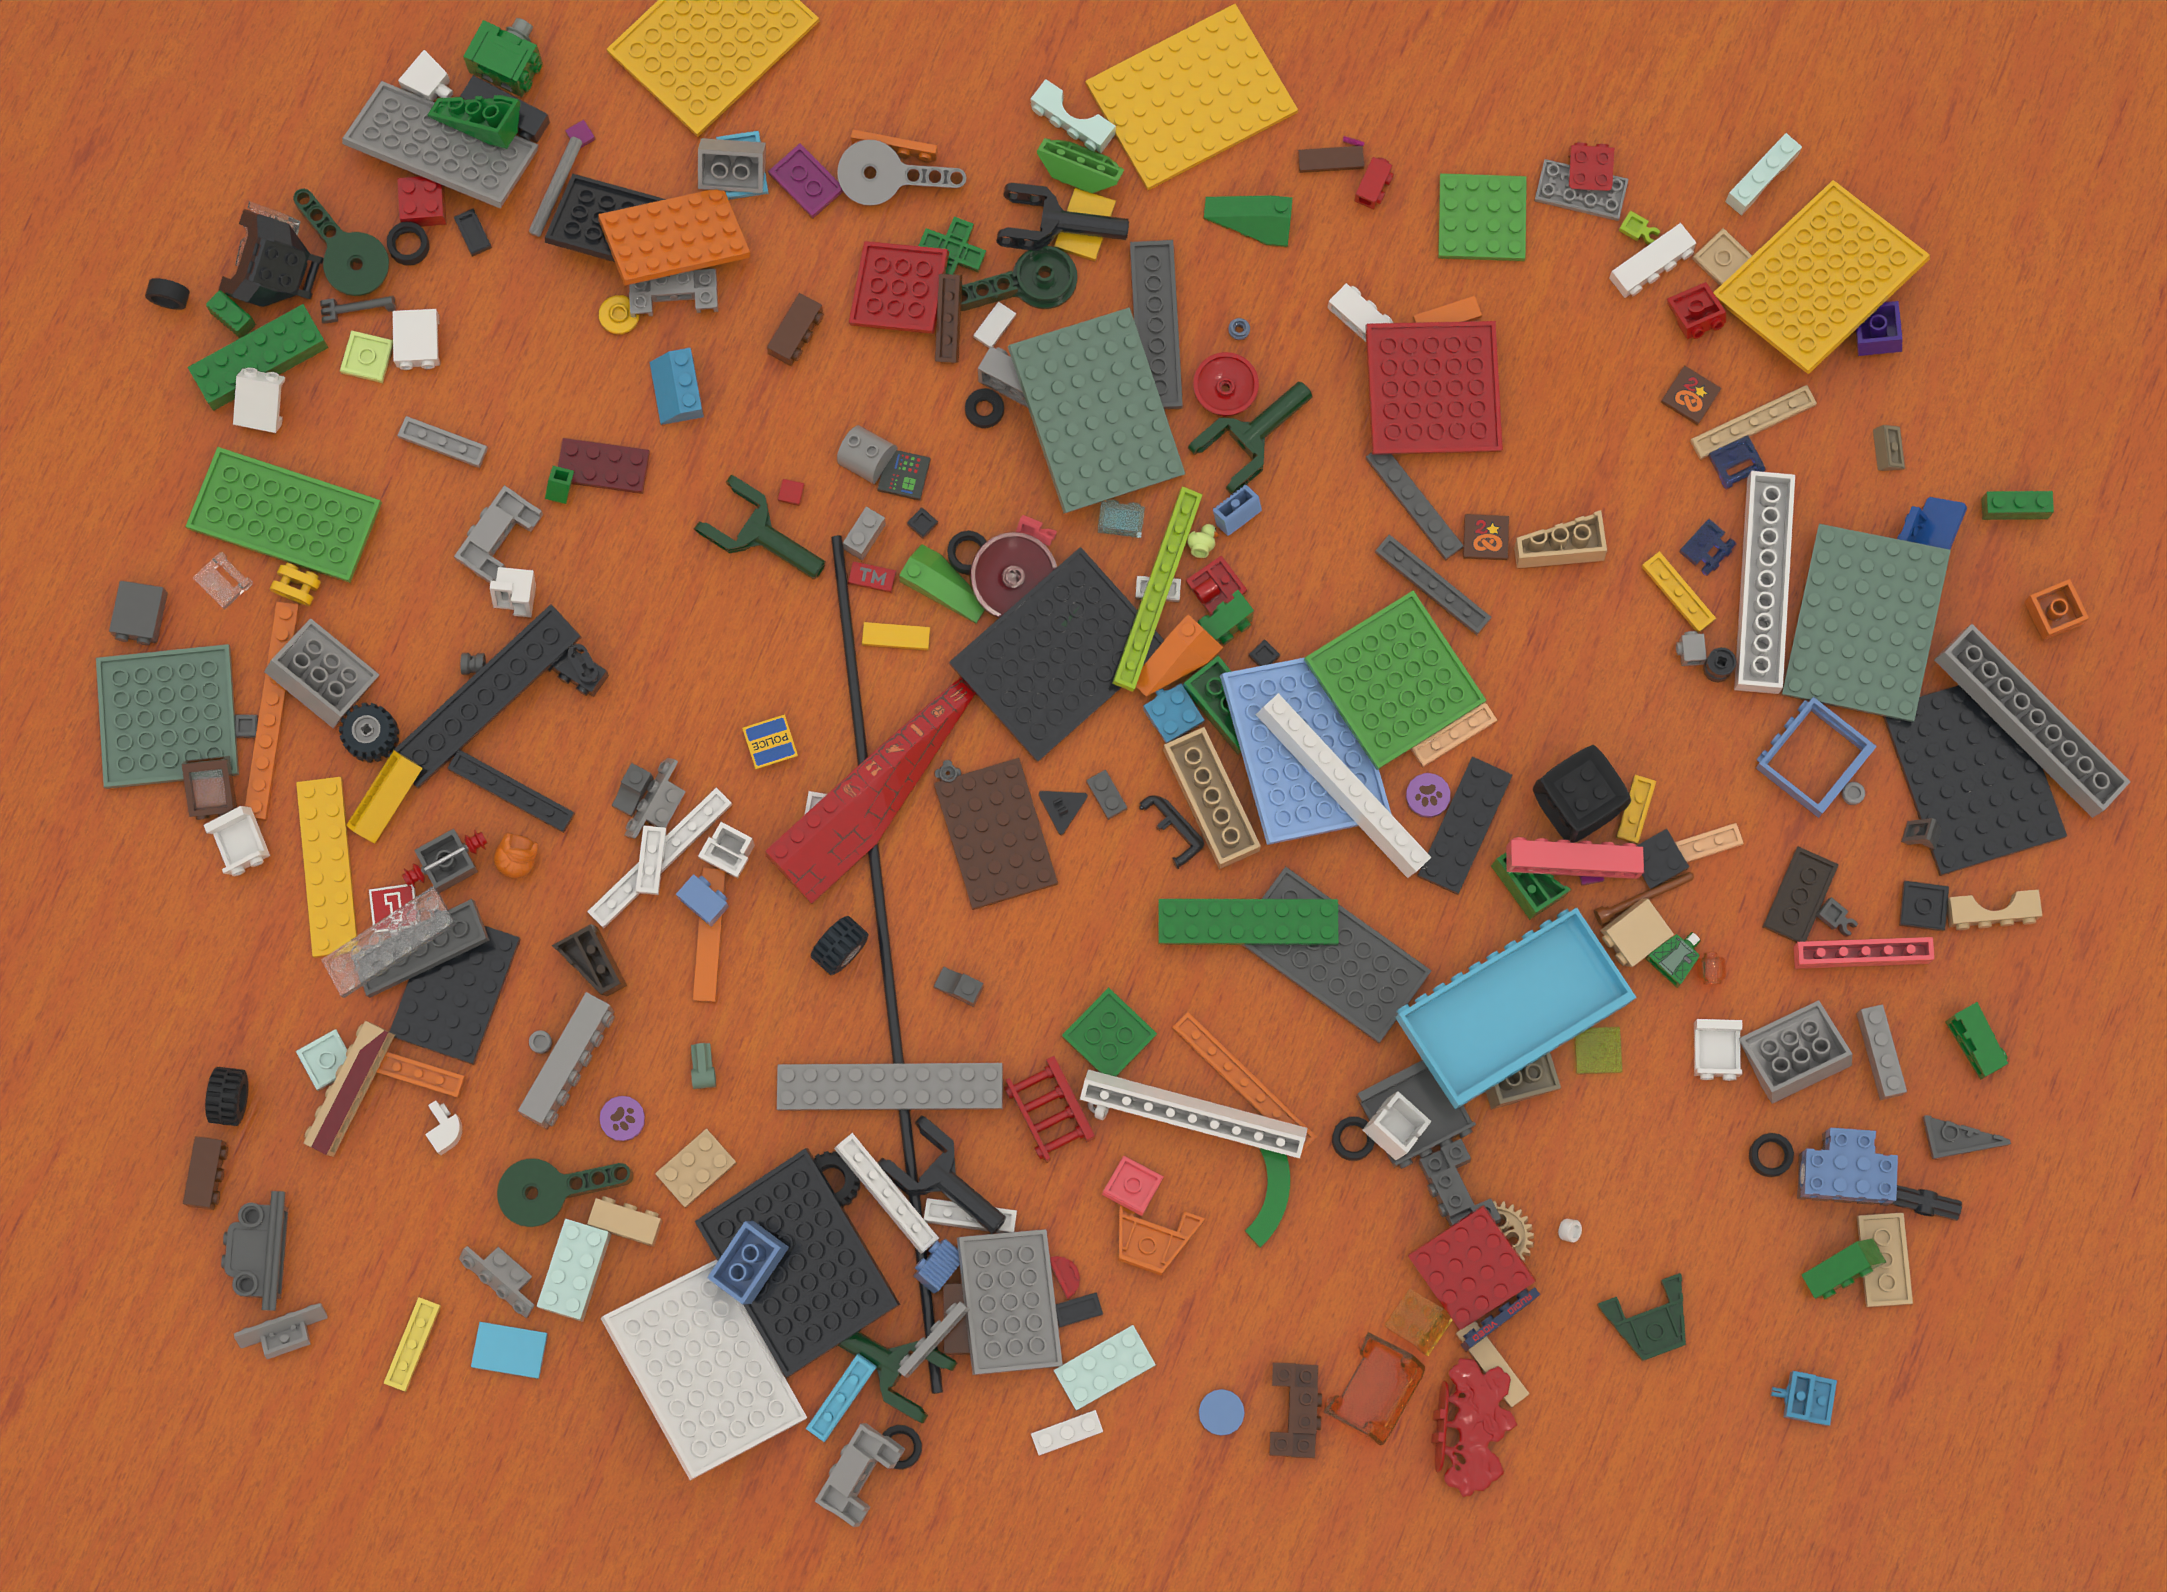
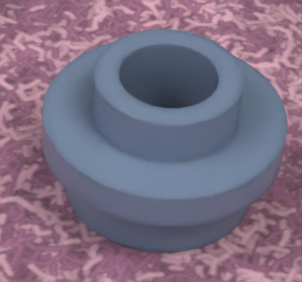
M1242 318L1234 319L1229 324V334L1236 340L1245 339L1250 333V325ZM1241 327L1243 331L1238 333L1235 331V328Z

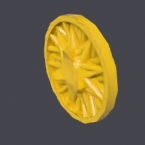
M615 295L607 298L602 303L599 309V320L608 332L625 334L636 327L639 321V314H636V317H631L629 297Z

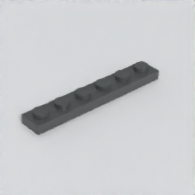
M1370 453L1366 456L1370 466L1445 561L1463 548V544L1392 454L1372 455Z
M1390 534L1375 550V553L1475 635H1478L1492 617Z

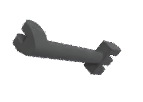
M388 296L337 305L334 298L321 300L320 306L328 307L321 309V314L330 315L322 317V323L338 322V314L383 306H385L387 311H395V297Z

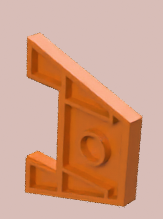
M1119 1204L1118 1260L1162 1275L1204 1223L1205 1218L1184 1212L1176 1232L1134 1217L1135 1212Z

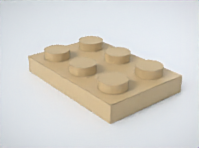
M705 1129L655 1174L679 1202L687 1208L737 1162L715 1137Z

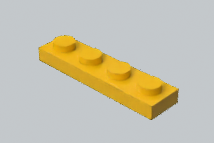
M1660 551L1642 565L1645 572L1695 631L1700 633L1715 621L1716 617Z

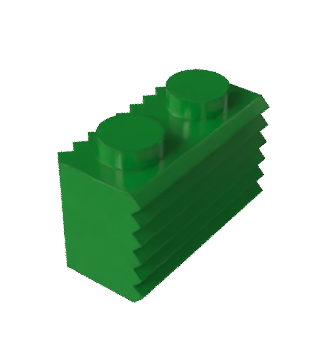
M221 290L206 303V307L211 315L220 320L224 326L226 325L239 338L247 335L256 325L253 318Z

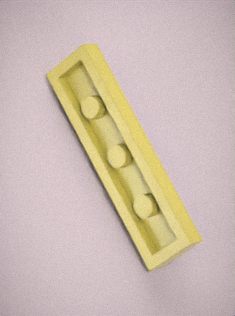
M420 1297L418 1298L384 1384L405 1392L407 1391L441 1308L440 1305Z

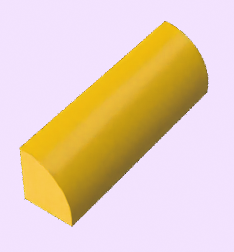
M393 750L346 826L356 834L375 844L419 775L422 767Z

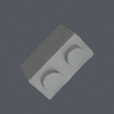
M865 507L843 542L844 550L863 561L885 527V517Z

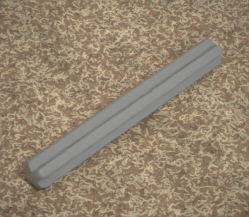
M571 137L531 224L529 232L534 236H541L580 150L582 141L576 137Z

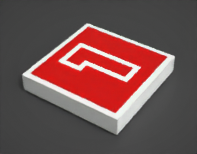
M405 884L369 890L375 935L404 931L419 924L416 893L412 885L407 886Z

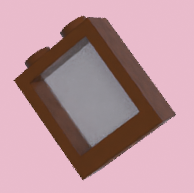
M230 756L186 760L182 763L189 817L196 816L197 820L207 819L212 814H218V817L237 808Z

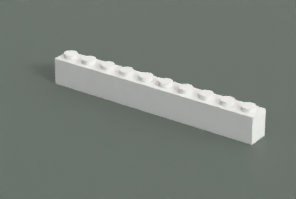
M1279 693L1255 714L1407 878L1417 872L1431 858Z
M1089 1069L1080 1100L1296 1158L1301 1156L1307 1128Z

